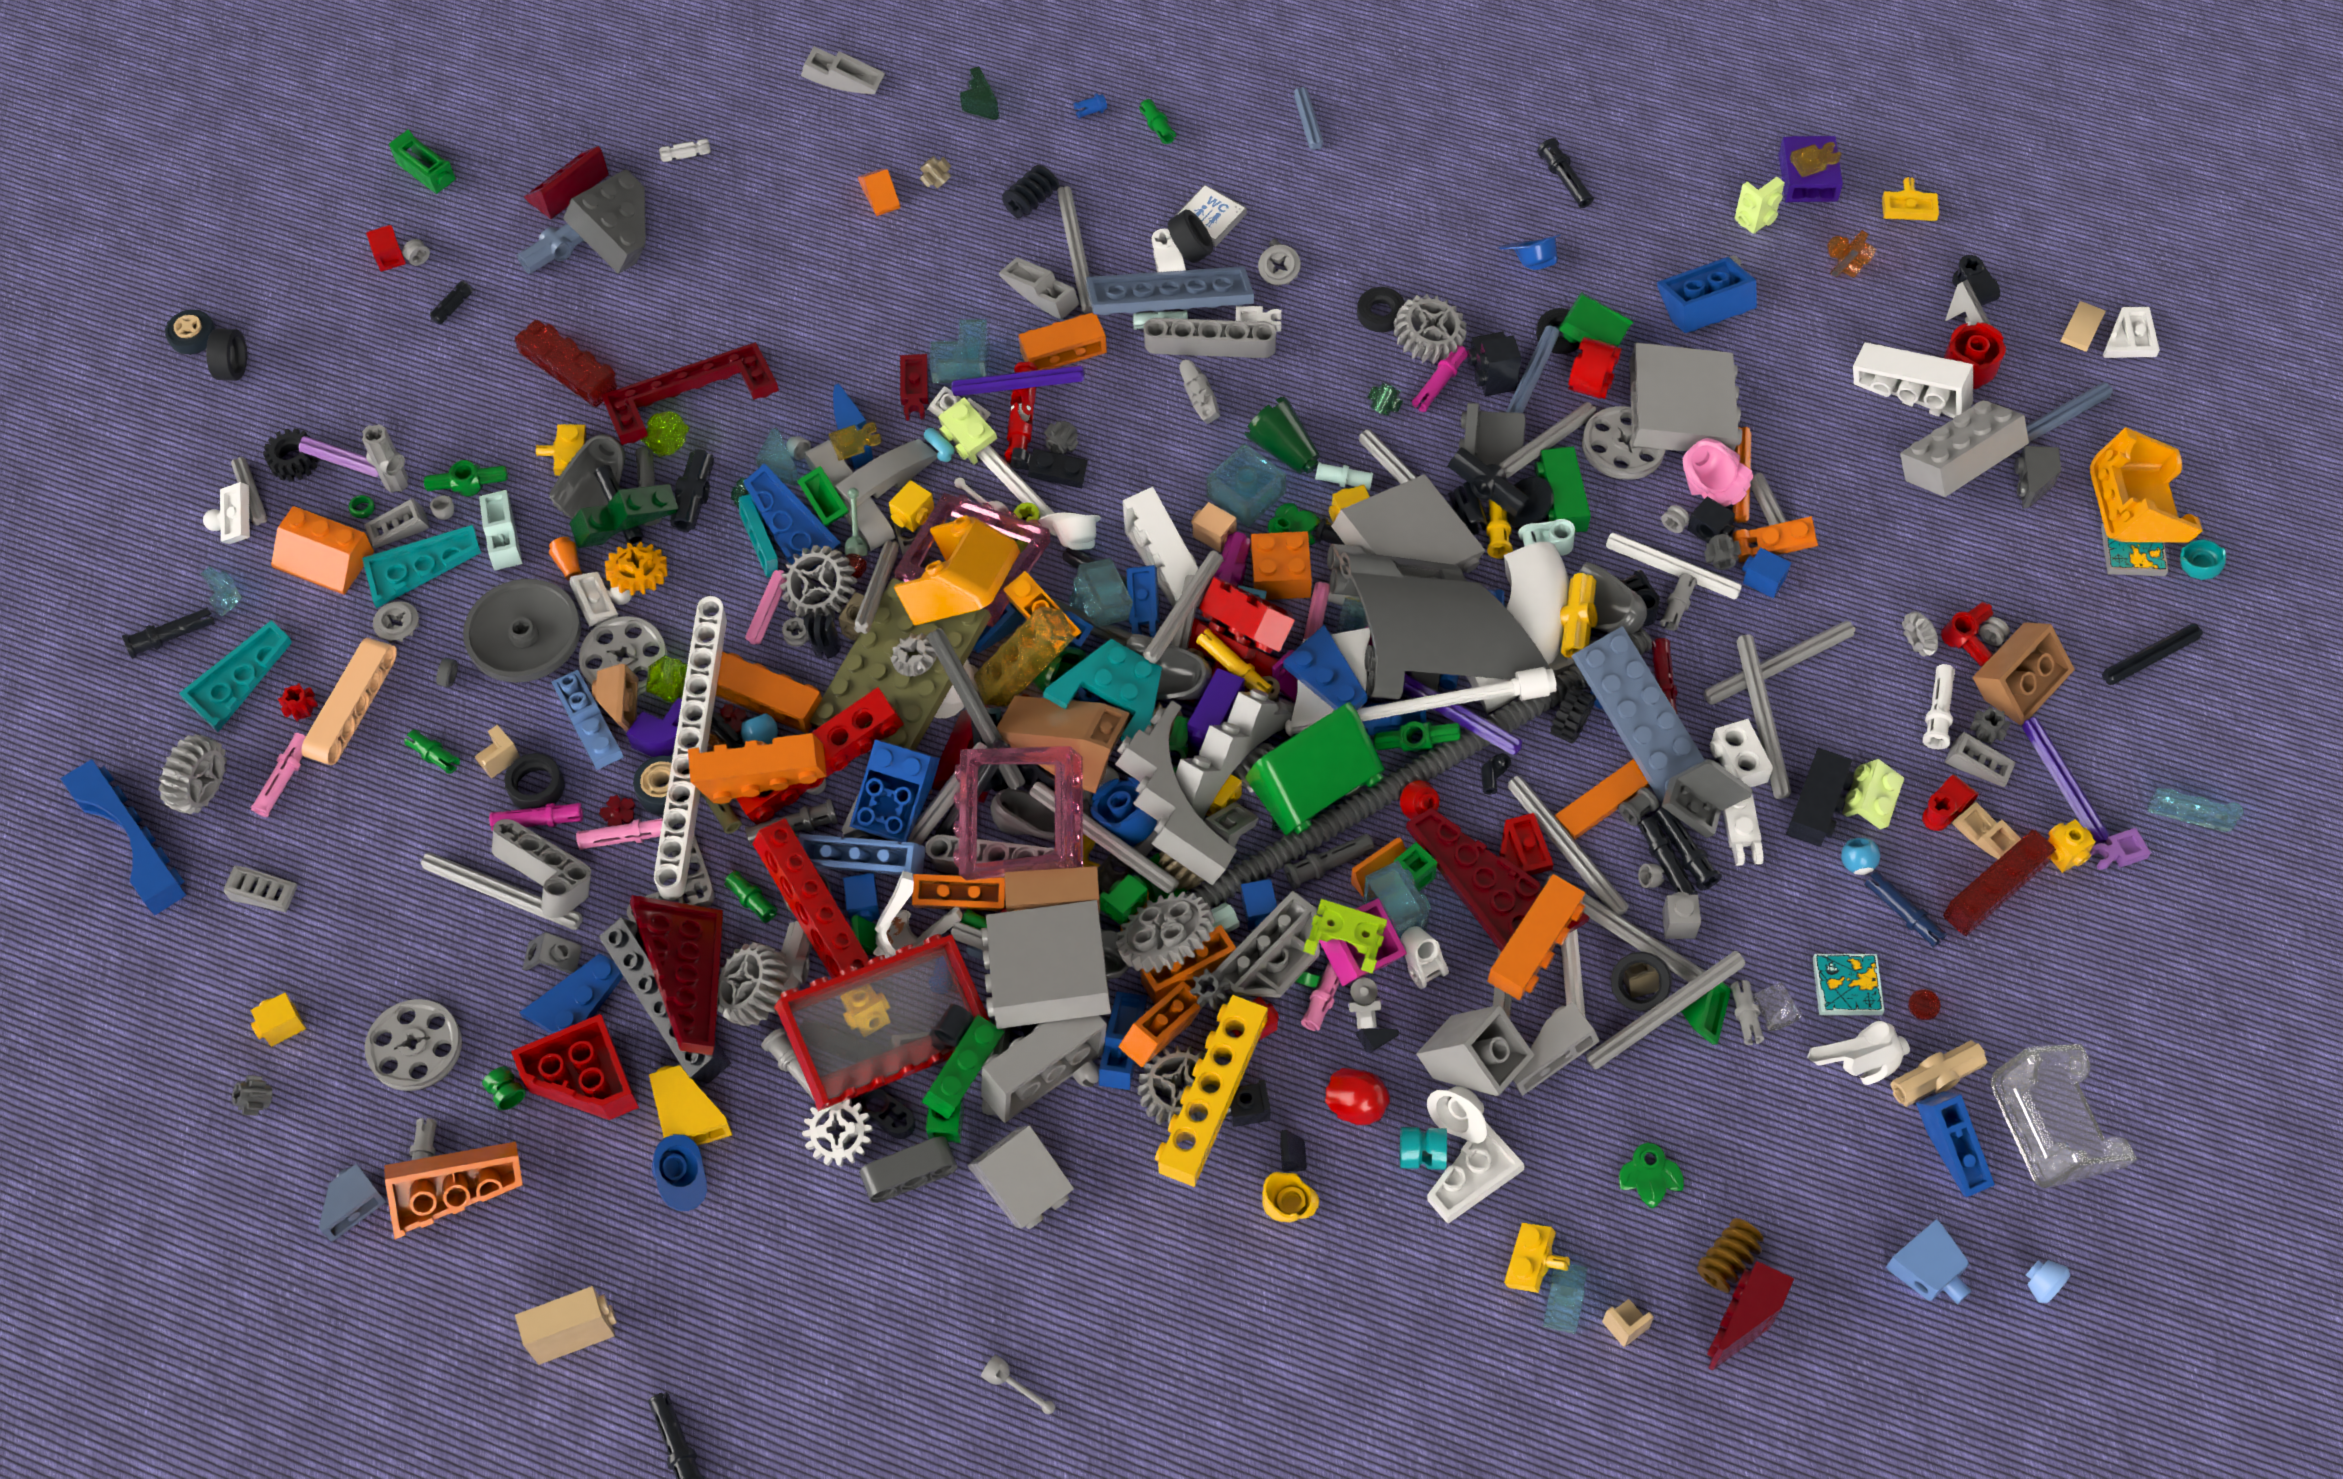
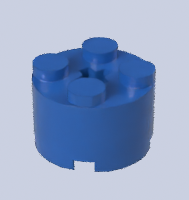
M1128 777L1129 781H1119L1118 778L1112 779L1101 785L1096 794L1094 793L1092 797L1093 804L1090 807L1094 820L1102 827L1134 848L1137 843L1145 840L1154 831L1158 821L1133 804L1139 795L1135 791L1140 783L1137 779Z

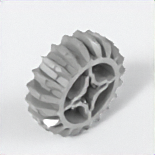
M1428 294L1423 296V298L1416 295L1413 300L1408 299L1397 312L1394 320V336L1398 337L1397 345H1404L1403 353L1410 351L1412 359L1420 357L1422 363L1427 359L1432 364H1435L1438 360H1444L1449 357L1451 351L1453 353L1458 351L1457 345L1461 347L1464 344L1467 332L1465 331L1466 322L1462 321L1463 313H1456L1457 305L1450 307L1448 299L1442 302L1439 300L1438 295L1433 299Z
M813 545L811 551L807 548H802V557L798 554H793L794 564L785 563L786 567L790 570L788 573L781 574L782 578L787 580V582L779 585L782 590L787 591L782 595L783 600L789 602L788 608L791 611H795V615L800 618L805 617L808 613H812L815 620L817 613H824L825 616L830 613L832 618L835 619V611L842 613L844 610L842 605L844 603L847 604L850 600L848 595H853L856 592L855 589L850 587L857 583V579L851 576L855 569L852 566H848L850 560L845 556L842 557V553L837 549L832 551V548L829 546H823L821 549L818 545ZM823 563L822 565H818V567L815 570L808 572V570L813 566ZM836 575V576H837V582H836V587L834 588V586H833V579H834V576ZM811 579L820 581L822 585L826 586V589L816 586V583L811 581ZM802 580H803V581H804V589H803L802 594H801V582H802ZM824 596H830V597H829L827 600H825L824 602L819 603V604H815V602L818 603V602L821 600L822 597H824Z
M195 734L193 736L188 735L184 740L180 739L177 747L172 748L171 755L166 757L167 762L162 767L163 774L159 777L162 783L158 791L162 792L160 799L164 801L166 806L183 814L199 813L203 806H208L209 801L218 791L220 783L224 781L222 777L227 770L224 767L227 758L224 757L225 749L222 748L221 743L216 742V740L210 737Z
M761 943L744 944L741 949H735L733 957H727L726 965L720 967L722 972L718 983L717 1011L727 1018L728 1021L741 1026L749 1027L752 1024L758 1026L761 1020H767L769 1012H776L774 1006L781 997L780 994L787 990L784 987V983L789 979L785 974L788 970V966L784 964L785 958L775 951L774 948Z
M1178 1045L1174 1049L1175 1053L1172 1054L1164 1048L1162 1051L1163 1057L1161 1058L1156 1055L1152 1059L1153 1064L1147 1063L1143 1067L1145 1073L1139 1075V1083L1142 1085L1137 1087L1138 1095L1143 1096L1140 1099V1104L1142 1107H1148L1146 1109L1148 1117L1156 1115V1123L1158 1125L1167 1120L1169 1127L1173 1115L1180 1114L1183 1104H1180V1100L1185 1088L1183 1087V1090L1179 1091L1177 1097L1175 1087L1178 1089V1085H1182L1183 1078L1184 1086L1192 1087L1194 1080L1190 1077L1189 1073L1194 1070L1197 1060L1199 1058L1204 1059L1205 1057L1203 1051L1193 1055V1048L1191 1046L1187 1048L1186 1053L1181 1052V1048ZM1178 1069V1070H1177L1175 1073H1173V1074H1165V1073H1167V1072H1169V1071H1171V1070ZM1212 1084L1206 1085L1203 1088L1208 1093H1214L1219 1089ZM1155 1090H1160L1162 1094L1171 1098V1105L1164 1103L1157 1096ZM1196 1112L1190 1117L1198 1121V1118L1204 1120L1207 1116L1201 1112Z

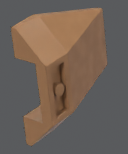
M1014 696L997 729L1002 739L1022 755L1065 783L1096 794L1106 774L1109 757L1133 715L1103 703L1071 701L1068 707L1064 709L1046 698Z

